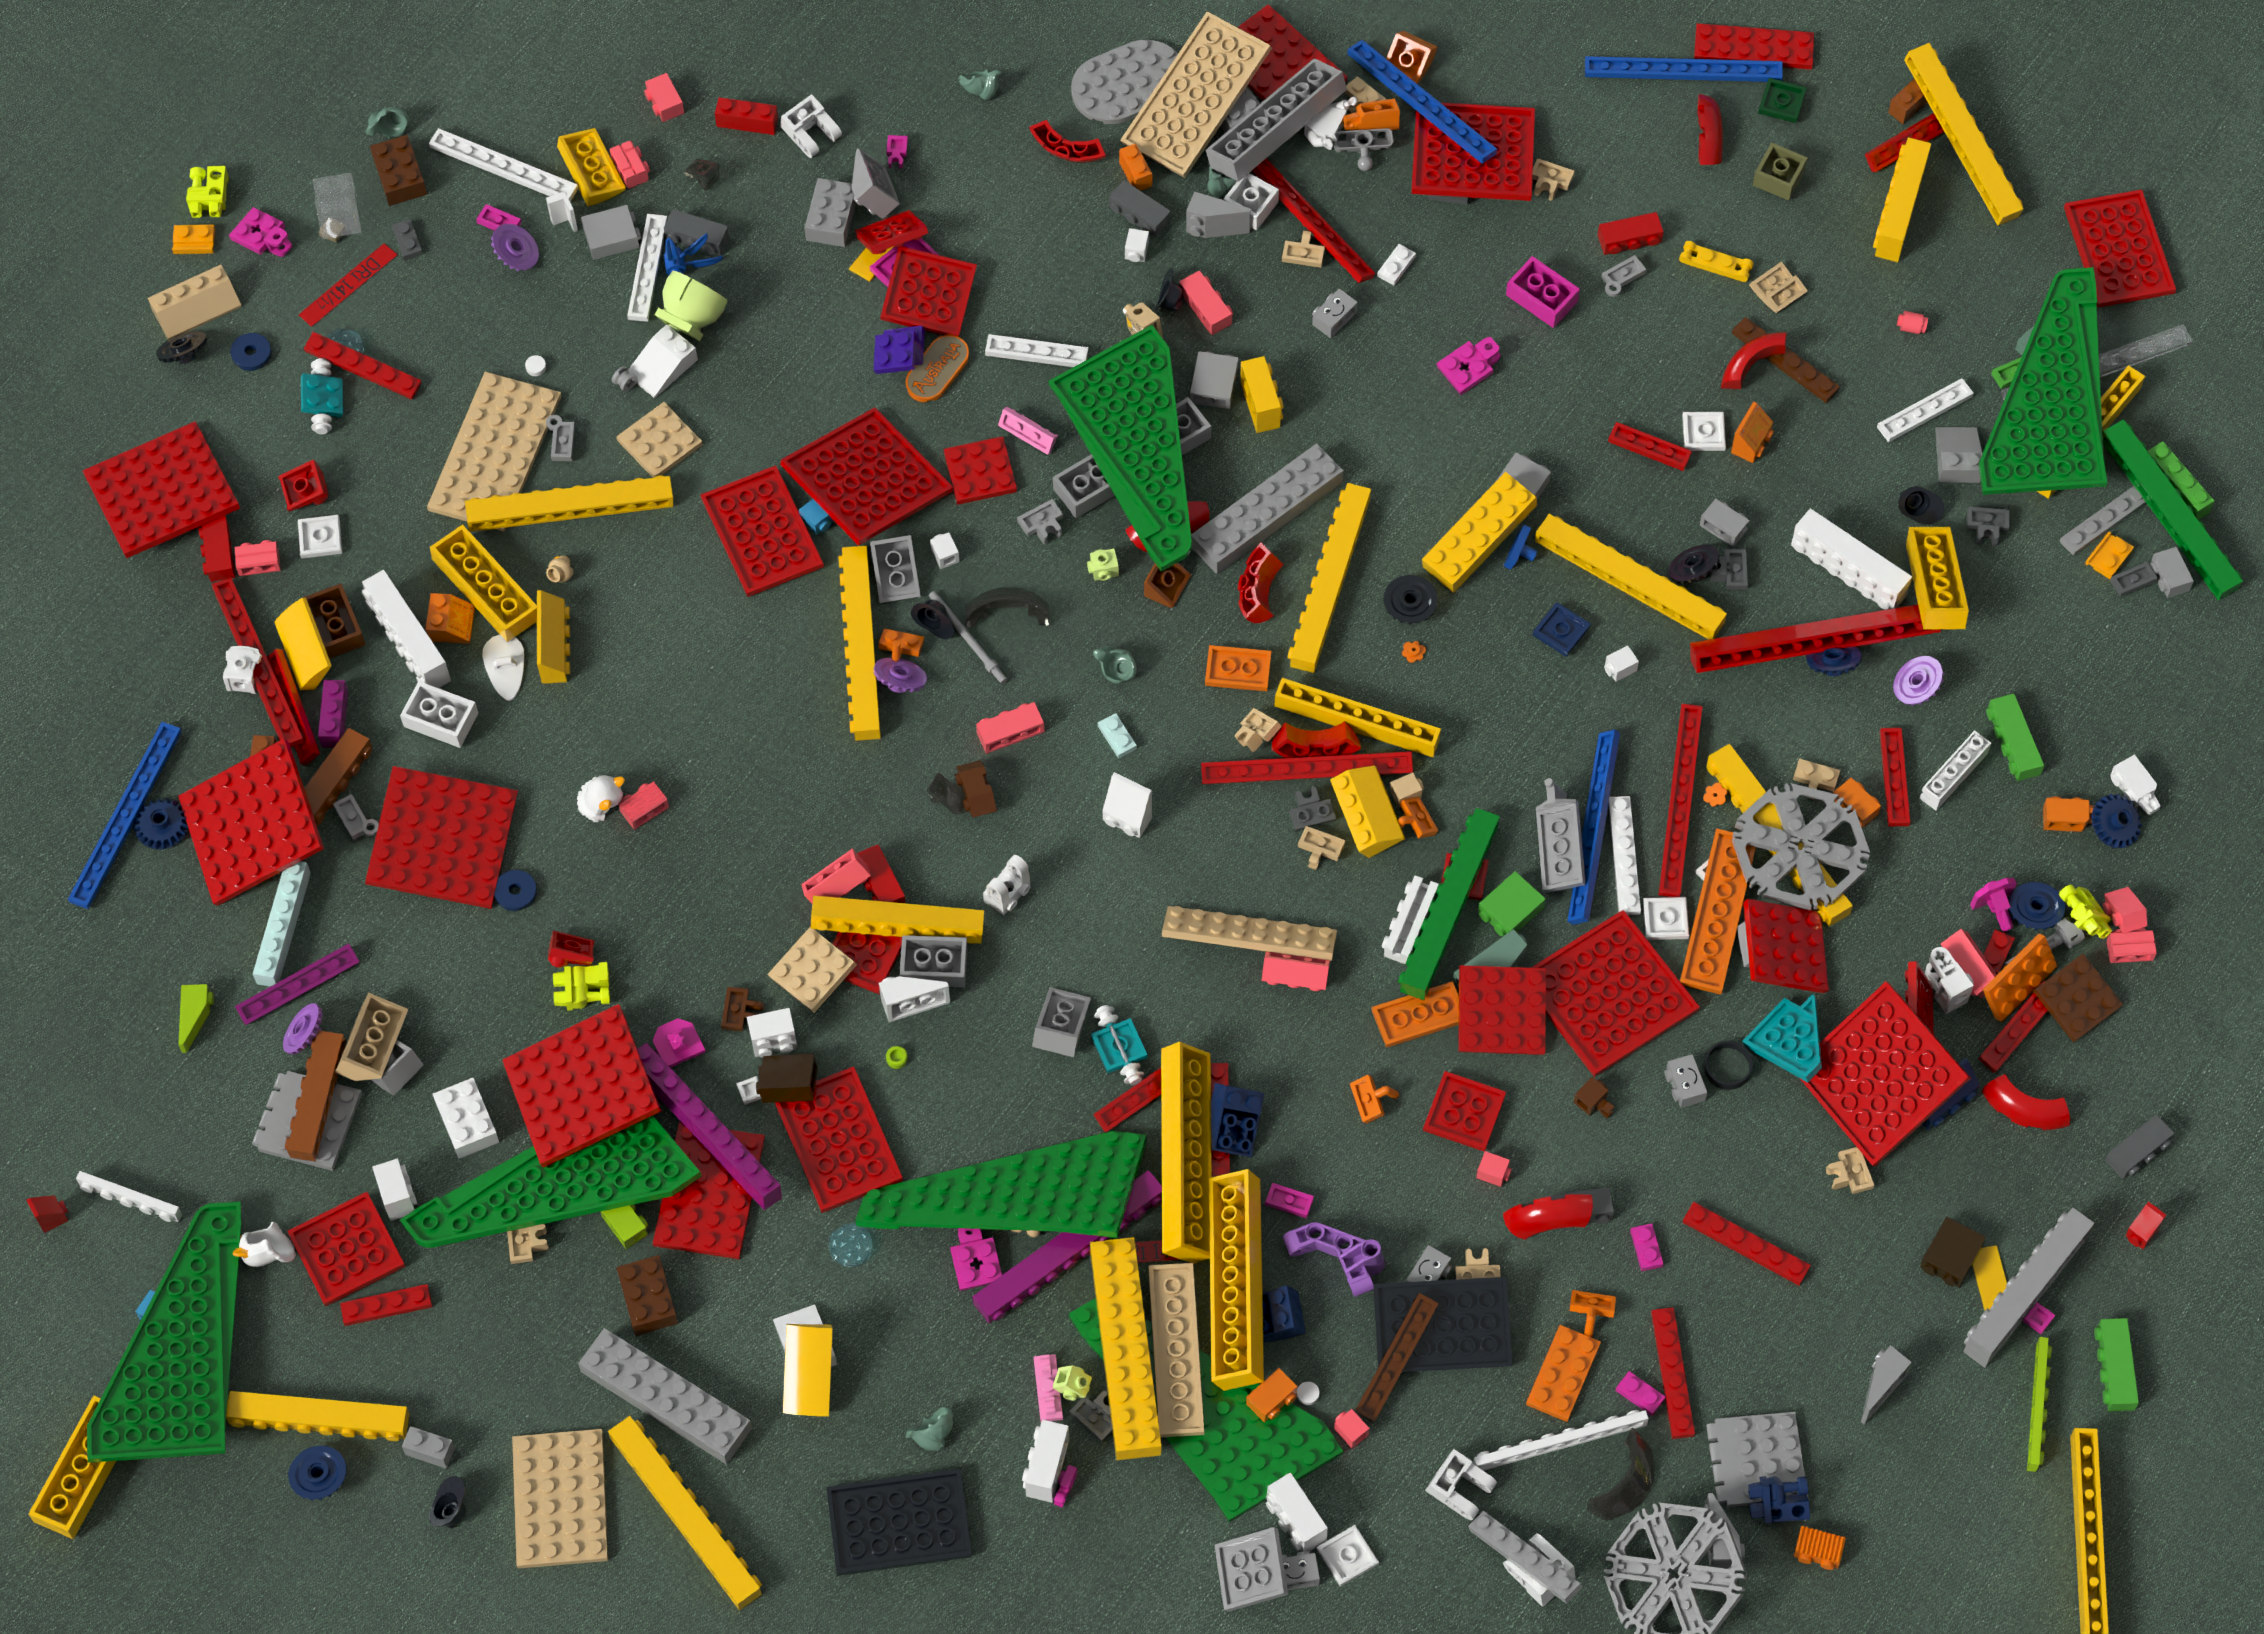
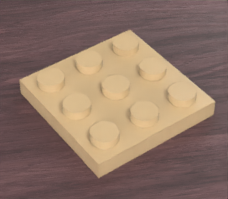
M665 402L616 436L617 441L653 478L665 474L703 446L702 440Z
M809 927L767 975L815 1013L857 964L818 932Z

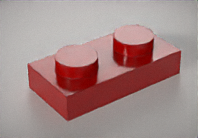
M1994 930L1983 954L1996 974L2000 972L2015 939L1998 930Z

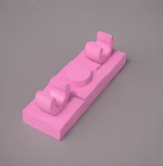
M1005 407L998 426L1047 455L1050 454L1058 435H1054L1048 429H1044L1023 414L1020 415L1015 412L1016 410Z
M1056 1354L1034 1356L1040 1421L1063 1420L1060 1392L1052 1388L1057 1374Z

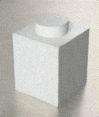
M1129 228L1125 245V259L1132 262H1145L1149 244V231Z
M950 533L936 535L930 540L931 551L940 569L959 562V552Z
M1626 646L1606 656L1604 668L1608 676H1612L1615 682L1635 673L1638 669L1639 661L1629 646Z

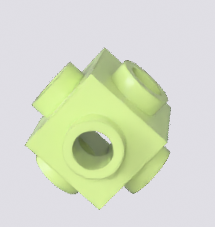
M1100 549L1090 553V561H1087L1089 574L1093 573L1094 581H1105L1119 576L1118 562L1114 549Z
M1073 1365L1058 1368L1052 1388L1062 1393L1065 1399L1075 1401L1076 1399L1086 1397L1090 1389L1089 1385L1092 1377L1084 1373L1085 1371L1080 1367Z

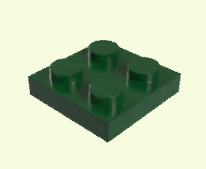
M1768 78L1758 114L1797 123L1807 87Z

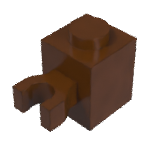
M1593 1077L1574 1096L1573 1103L1589 1116L1598 1109L1608 1119L1614 1109L1612 1104L1605 1101L1608 1095L1607 1086L1601 1080H1596Z

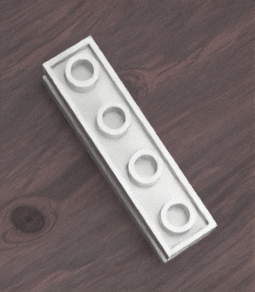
M1974 730L1925 784L1919 799L1937 811L1988 754L1991 742Z
M1414 876L1413 881L1407 883L1404 892L1407 894L1405 900H1400L1397 912H1399L1398 917H1393L1389 927L1392 930L1390 936H1385L1382 943L1384 957L1406 964L1409 953L1413 954L1415 939L1417 935H1421L1423 920L1428 918V910L1432 900L1435 901L1436 891L1439 885L1432 881L1429 885L1422 883L1423 878Z

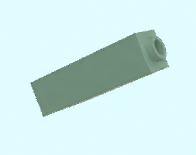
M1513 929L1465 965L1516 967L1526 954L1527 941L1522 934H1517ZM1459 969L1453 974V982L1458 988Z

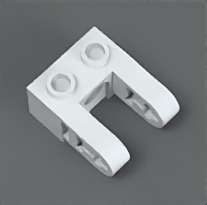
M812 94L781 116L780 127L809 158L819 153L817 144L806 133L812 126L816 124L831 141H835L842 136L838 125L824 111V107Z
M1013 855L1007 862V866L1002 870V873L997 878H993L986 886L987 889L983 892L984 902L1003 916L1015 908L1017 900L1021 895L1025 896L1031 887L1028 865L1021 857ZM1008 888L1013 889V891L1008 892Z
M1943 947L1933 949L1925 975L1936 991L1935 1000L1945 1014H1948L1968 1003L1974 986L1973 980L1969 974H1965L1947 949ZM1937 954L1939 957L1944 956L1943 962L1940 959L1936 960Z
M1453 1449L1425 1491L1463 1517L1473 1520L1479 1509L1454 1491L1456 1484L1461 1477H1464L1483 1491L1491 1493L1497 1482L1489 1474L1474 1465L1471 1460Z
M1536 1533L1528 1540V1544L1571 1577L1576 1578L1574 1566L1540 1534ZM1508 1559L1503 1563L1506 1570L1542 1607L1555 1596Z

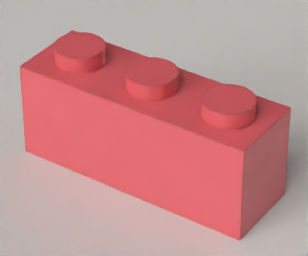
M1200 270L1179 281V286L1183 289L1185 301L1211 335L1232 325V309L1229 305L1224 304L1221 294L1212 288L1209 278L1203 276Z
M1035 702L1022 704L1017 709L1011 711H1003L993 718L982 719L976 724V730L987 754L1043 733L1044 722Z
M852 848L801 885L804 896L813 904V896L840 898L847 895L858 884L864 883L871 875L868 865Z
M1960 929L1942 942L1941 946L1949 951L1965 974L1971 976L1974 985L1971 995L1983 998L1985 994L1982 989L1997 974L1969 933Z
M1266 951L1262 981H1266L1270 985L1287 984L1291 988L1307 987L1312 991L1326 990L1330 960Z

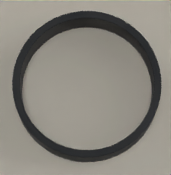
M1734 1041L1716 1043L1708 1050L1704 1061V1072L1707 1079L1714 1086L1725 1090H1733L1743 1086L1750 1078L1753 1068L1750 1052L1743 1045ZM1722 1048L1735 1049L1747 1059L1749 1072L1743 1079L1737 1082L1728 1083L1720 1081L1711 1074L1708 1068L1707 1060L1709 1056Z

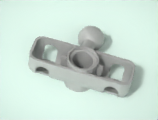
M1387 128L1339 131L1334 134L1337 141H1333L1334 150L1338 153L1344 150L1360 153L1361 157L1358 160V167L1362 171H1369L1373 167V160L1369 157L1368 151L1380 150L1381 148L1390 149L1393 145L1392 131ZM1385 132V138H1378V133ZM1346 134V141H1338L1339 135ZM1363 139L1366 140L1368 143L1361 144L1359 140Z

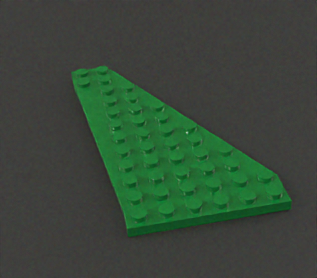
M2093 267L2065 269L2058 272L2053 278L1978 465L1983 495L2107 486L2103 457L2096 308L2097 293Z
M1150 325L1052 378L1048 382L1050 388L1065 408L1149 556L1162 572L1182 561L1190 554L1192 539L1170 349L1154 326Z
M652 1115L544 1168L538 1160L534 1146L443 1197L439 1198L437 1196L401 1218L400 1221L418 1245L434 1248L671 1197L702 1177V1175Z
M1110 1131L888 1185L880 1189H872L862 1200L855 1220L856 1226L877 1229H899L900 1226L1058 1231L1117 1238L1146 1146L1147 1136L1146 1134Z
M241 1202L210 1203L204 1205L195 1213L87 1424L88 1463L226 1454L225 1428L239 1257L234 1256L233 1251L239 1248L241 1239Z
M1095 1298L1070 1312L1069 1318L1080 1335L1104 1362ZM1145 1319L1157 1409L1152 1322ZM1200 1350L1199 1362L1204 1435L1165 1437L1211 1494L1229 1522L1266 1501L1267 1487L1285 1475L1291 1473L1297 1482L1343 1454L1342 1448L1326 1424L1292 1403L1290 1405L1285 1404L1275 1419H1268L1264 1423L1246 1405V1397L1259 1384L1222 1390L1211 1381V1356Z

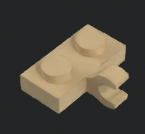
M1358 76L1346 85L1347 90L1344 92L1350 98H1357L1355 106H1352L1351 103L1347 109L1351 114L1356 111V107L1360 103L1386 100L1385 97Z
M1303 231L1301 243L1285 241L1282 262L1321 268L1325 246L1310 244L1311 232Z
M1799 759L1793 780L1808 784L1809 788L1817 789L1819 787L1834 792L1840 770Z
M1308 826L1305 827L1298 843L1299 848L1312 852L1308 867L1315 870L1319 865L1321 856L1338 861L1345 846L1344 839Z

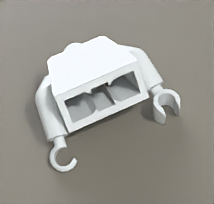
M1351 97L1348 101L1343 100L1329 104L1305 125L1304 135L1314 147H1325L1332 150L1334 146L1333 141H1337L1334 134L1342 131L1344 127L1343 116L1346 115V110L1351 103L1352 106H1355L1357 103L1356 97Z

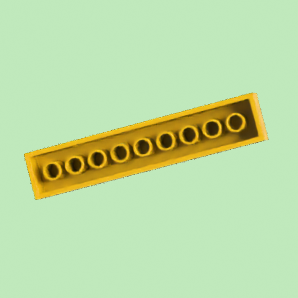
M1177 1042L1161 1049L1162 1253L1195 1264L1210 1258L1209 1178H1212L1210 1053L1188 1044Z
M1249 1169L1209 1178L1211 1381L1224 1391L1264 1382L1260 1178Z
M1134 1237L1090 1242V1255L1116 1460L1160 1456L1161 1439Z

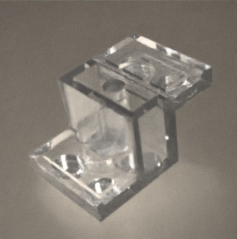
M352 172L312 179L322 239L362 233L359 218L360 211Z

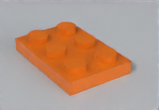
M1209 645L1205 686L1267 692L1271 651Z

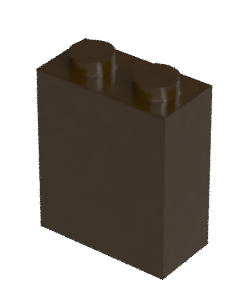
M814 1054L763 1056L762 1065H759L758 1068L760 1080L756 1082V1093L760 1094L762 1103L814 1101L818 1065Z
M1946 1216L1923 1257L1920 1268L1928 1275H1936L1943 1279L1946 1284L1960 1288L1983 1247L1986 1237Z

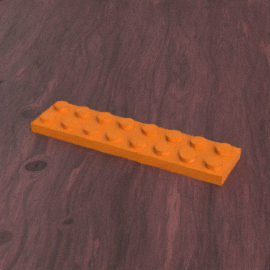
M1716 828L1680 982L1683 986L1721 995L1747 884L1732 843L1733 832ZM1746 845L1745 849L1752 866L1756 847Z

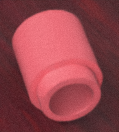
M1909 311L1899 314L1897 326H1900V331L1915 334L1925 333L1928 323V317Z

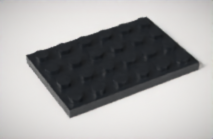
M1507 1277L1373 1284L1378 1367L1418 1293L1439 1304L1402 1372L1512 1366Z
M961 1469L826 1487L837 1576L972 1557Z

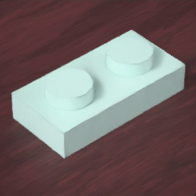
M1116 713L1098 722L1099 729L1118 759L1137 749V745Z

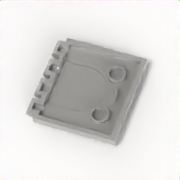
M287 1071L286 1074L279 1073L273 1087L279 1090V1092L272 1091L266 1108L272 1111L264 1110L259 1123V1127L265 1129V1131L259 1129L256 1131L252 1145L258 1147L259 1152L333 1171L360 1101L362 1091L336 1084L316 1162L290 1158L285 1149L286 1138L291 1135L290 1123L292 1117L296 1116L297 1097H301V1081L306 1075Z
M1795 1412L1718 1418L1714 1420V1423L1706 1425L1708 1441H1717L1716 1443H1710L1709 1448L1712 1463L1720 1462V1464L1712 1466L1715 1484H1723L1722 1486L1715 1487L1719 1504L1726 1503L1727 1507L1749 1506L1752 1503H1761V1498L1750 1499L1748 1484L1760 1482L1759 1477L1762 1476L1767 1478L1776 1476L1782 1482H1797L1798 1477L1805 1476ZM1798 1491L1785 1493V1496L1797 1495L1796 1492Z

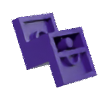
M923 326L884 330V334L875 335V374L915 370V365H922L925 332Z

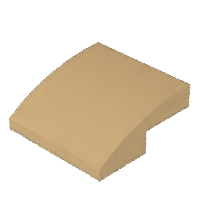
M1782 261L1749 284L1756 295L1775 313L1808 291L1796 275L1794 277L1791 275Z

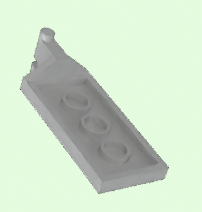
M1547 778L1544 782L1547 791V801L1536 807L1542 890L1545 893L1586 885L1579 802L1576 799H1566L1567 793L1552 779Z

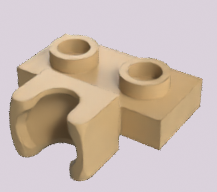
M1537 158L1532 172V179L1537 180L1534 194L1539 196L1541 191L1547 190L1550 193L1549 200L1552 201L1558 188L1568 190L1575 171Z
M1253 708L1240 723L1242 727L1235 734V738L1243 747L1248 746L1254 752L1263 743L1262 739L1269 742L1282 726L1278 721Z
M1857 1147L1840 1151L1838 1153L1840 1161L1831 1163L1826 1167L1828 1175L1836 1174L1839 1176L1833 1181L1832 1189L1834 1190L1847 1187L1848 1184L1852 1194L1874 1188V1183L1863 1154Z
M541 1224L507 1232L511 1264L533 1261L532 1251L548 1250L547 1240L538 1239L539 1236L547 1234L546 1225Z
M1487 1248L1483 1249L1480 1259H1475L1472 1256L1471 1249L1465 1250L1466 1266L1455 1267L1456 1279L1500 1277V1265H1489Z

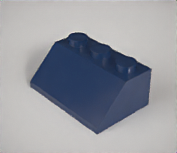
M1966 1058L1962 1059L1959 1065L1971 1079L1922 1123L1927 1130L1933 1126L1935 1128L1939 1127L1946 1120V1116L1956 1114L1962 1108L1961 1105L1966 1101L1970 1103L1977 1097L1980 1084Z

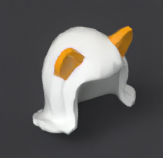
M602 775L586 782L585 785L581 786L582 791L578 792L577 805L579 812L593 822L604 821L605 813L621 801L623 797L621 786L625 779L621 776L615 778Z
M274 1221L271 1222L267 1229L245 1232L241 1235L239 1248L233 1251L234 1256L241 1257L246 1265L252 1267L264 1266L276 1260L290 1262L296 1256L291 1240L283 1234L278 1224Z

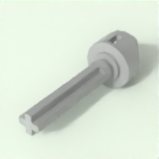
M2066 917L2055 924L2057 933L2046 938L2052 950L2062 943L2071 948L2082 942L2085 936L2082 929L2077 928L2075 924L2071 923L2069 917ZM2015 957L2005 962V966H2007Z

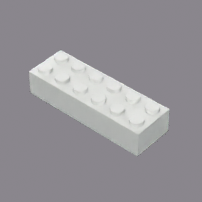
M1811 508L1796 524L1791 546L1797 552L1808 556L1815 564H1820L1826 568L1831 575L1842 579L1849 587H1854L1860 591L1865 598L1872 599L1882 609L1889 610L1897 608L1907 597L1912 579L1911 575Z
M382 570L362 581L364 587L362 593L366 599L367 607L370 611L374 610L377 622L381 627L384 625L387 637L391 642H395L397 652L401 657H405L407 660L406 665L411 673L415 672L417 675V682L420 681L436 688H440L450 682L451 679L445 660L386 572Z

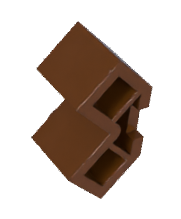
M978 760L956 766L957 774H954L956 785L961 786L965 793L966 799L963 800L965 812H969L972 818L996 812L991 785L988 784L987 773L982 762Z

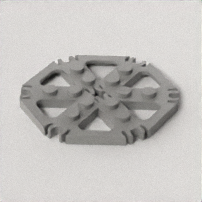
M1791 783L1789 787L1788 784H1785V792H1779L1777 786H1775L1772 793L1770 788L1737 819L1735 828L1740 829L1742 832H1733L1732 843L1746 884L1751 880L1750 888L1754 885H1759L1761 888L1757 894L1759 896L1763 894L1762 898L1811 910L1812 907L1814 910L1817 909V901H1822L1824 906L1828 907L1830 900L1832 905L1865 874L1867 865L1862 864L1860 861H1868L1870 856V850L1855 809L1850 813L1852 809L1851 804L1847 808L1841 807L1844 798H1839L1837 794ZM1799 796L1820 799L1826 803V808L1807 825H1805L1797 802ZM1773 803L1783 830L1757 824L1754 822L1753 816L1766 804ZM1843 822H1848L1852 827L1857 844L1849 847L1825 841V839ZM1800 842L1804 843L1802 850H1799L1797 846ZM1750 845L1777 853L1761 868L1755 869L1750 864L1745 847ZM1819 863L1846 869L1850 873L1836 887L1831 888L1826 885ZM1795 867L1805 892L1803 895L1780 891L1776 888V885Z
M1659 1502L1661 1509L1657 1504H1652L1654 1508L1652 1515H1649L1648 1510L1643 1508L1642 1512L1638 1511L1607 1554H1614L1616 1557H1606L1607 1561L1613 1562V1568L1604 1569V1572L1613 1576H1604L1621 1624L1627 1630L1636 1625L1637 1629L1634 1634H1667L1656 1632L1653 1625L1672 1600L1682 1627L1680 1634H1707L1705 1630H1707L1708 1634H1715L1743 1597V1594L1734 1593L1735 1590L1738 1592L1745 1591V1588L1738 1587L1737 1581L1747 1578V1576L1737 1573L1740 1571L1746 1572L1729 1524L1722 1518L1717 1523H1714L1713 1518L1717 1513L1708 1508ZM1673 1515L1695 1517L1698 1523L1678 1548L1669 1525L1670 1517ZM1639 1530H1646L1656 1560L1627 1556L1626 1547ZM1717 1539L1725 1541L1732 1560V1565L1728 1569L1698 1565ZM1672 1569L1678 1570L1679 1578H1672L1670 1573ZM1633 1580L1652 1583L1633 1610H1629L1620 1589L1622 1581ZM1694 1589L1723 1592L1726 1595V1603L1712 1620L1704 1618Z

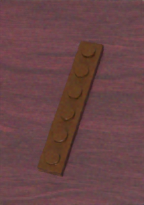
M1744 317L1732 330V334L1745 344L1757 337L1768 334L1747 317ZM1787 347L1785 354H1776L1765 358L1825 403L1839 391V385Z
M1418 1293L1355 1411L1375 1422L1439 1303Z

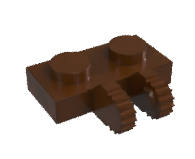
M727 987L721 1023L722 1030L743 1031L744 1022L747 1021V1017L758 1015L756 1013H746L747 1008L757 1011L763 1010L764 1003L748 1000L749 989Z

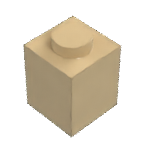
M1414 773L1390 782V793L1398 808H1401L1399 804L1403 799L1414 797L1422 799L1424 786L1419 778L1416 779Z

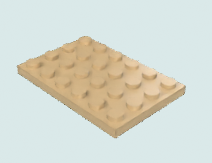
M602 1429L512 1436L517 1568L608 1561Z

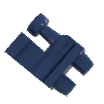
M1762 1476L1759 1477L1760 1482L1748 1484L1750 1499L1761 1498V1503L1749 1504L1751 1518H1764L1765 1524L1772 1523V1521L1782 1522L1810 1519L1806 1476L1798 1477L1797 1482H1782L1776 1476L1769 1478ZM1798 1491L1796 1492L1797 1495L1785 1496V1493Z

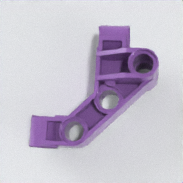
M1317 1222L1291 1230L1283 1236L1290 1257L1299 1256L1307 1252L1310 1253L1315 1250L1338 1257L1354 1297L1372 1291L1373 1283L1370 1277L1379 1274L1385 1268L1381 1246L1376 1240H1364ZM1314 1233L1321 1234L1318 1238L1311 1237ZM1342 1244H1349V1247L1346 1249L1339 1248Z

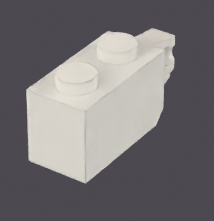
M2135 754L2113 767L2110 775L2112 782L2115 786H2119L2123 795L2127 796V800L2133 801L2135 808L2140 806L2148 815L2160 809V804L2154 795L2157 783Z

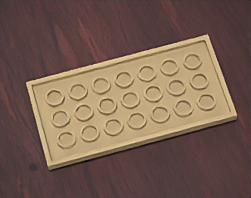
M1206 12L1120 141L1126 146L1137 144L1142 155L1186 178L1272 50V47L1217 16Z
M484 372L427 505L428 511L467 521L466 500L521 493L548 430L546 420L549 416L554 415L561 399V392ZM507 527L497 528L496 530L505 532Z

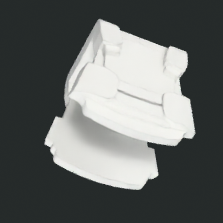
M231 646L226 651L227 666L223 673V680L227 691L257 693L253 679V670L262 658L258 649L247 646Z

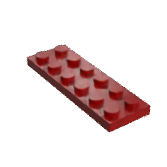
M1697 23L1694 59L1782 61V67L1812 70L1814 33Z

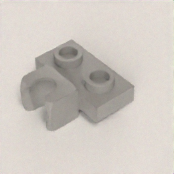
M1053 499L1017 517V522L1027 537L1037 532L1038 537L1045 545L1048 544V533L1055 534L1057 538H1060L1062 535V529L1057 521L1063 518V514Z

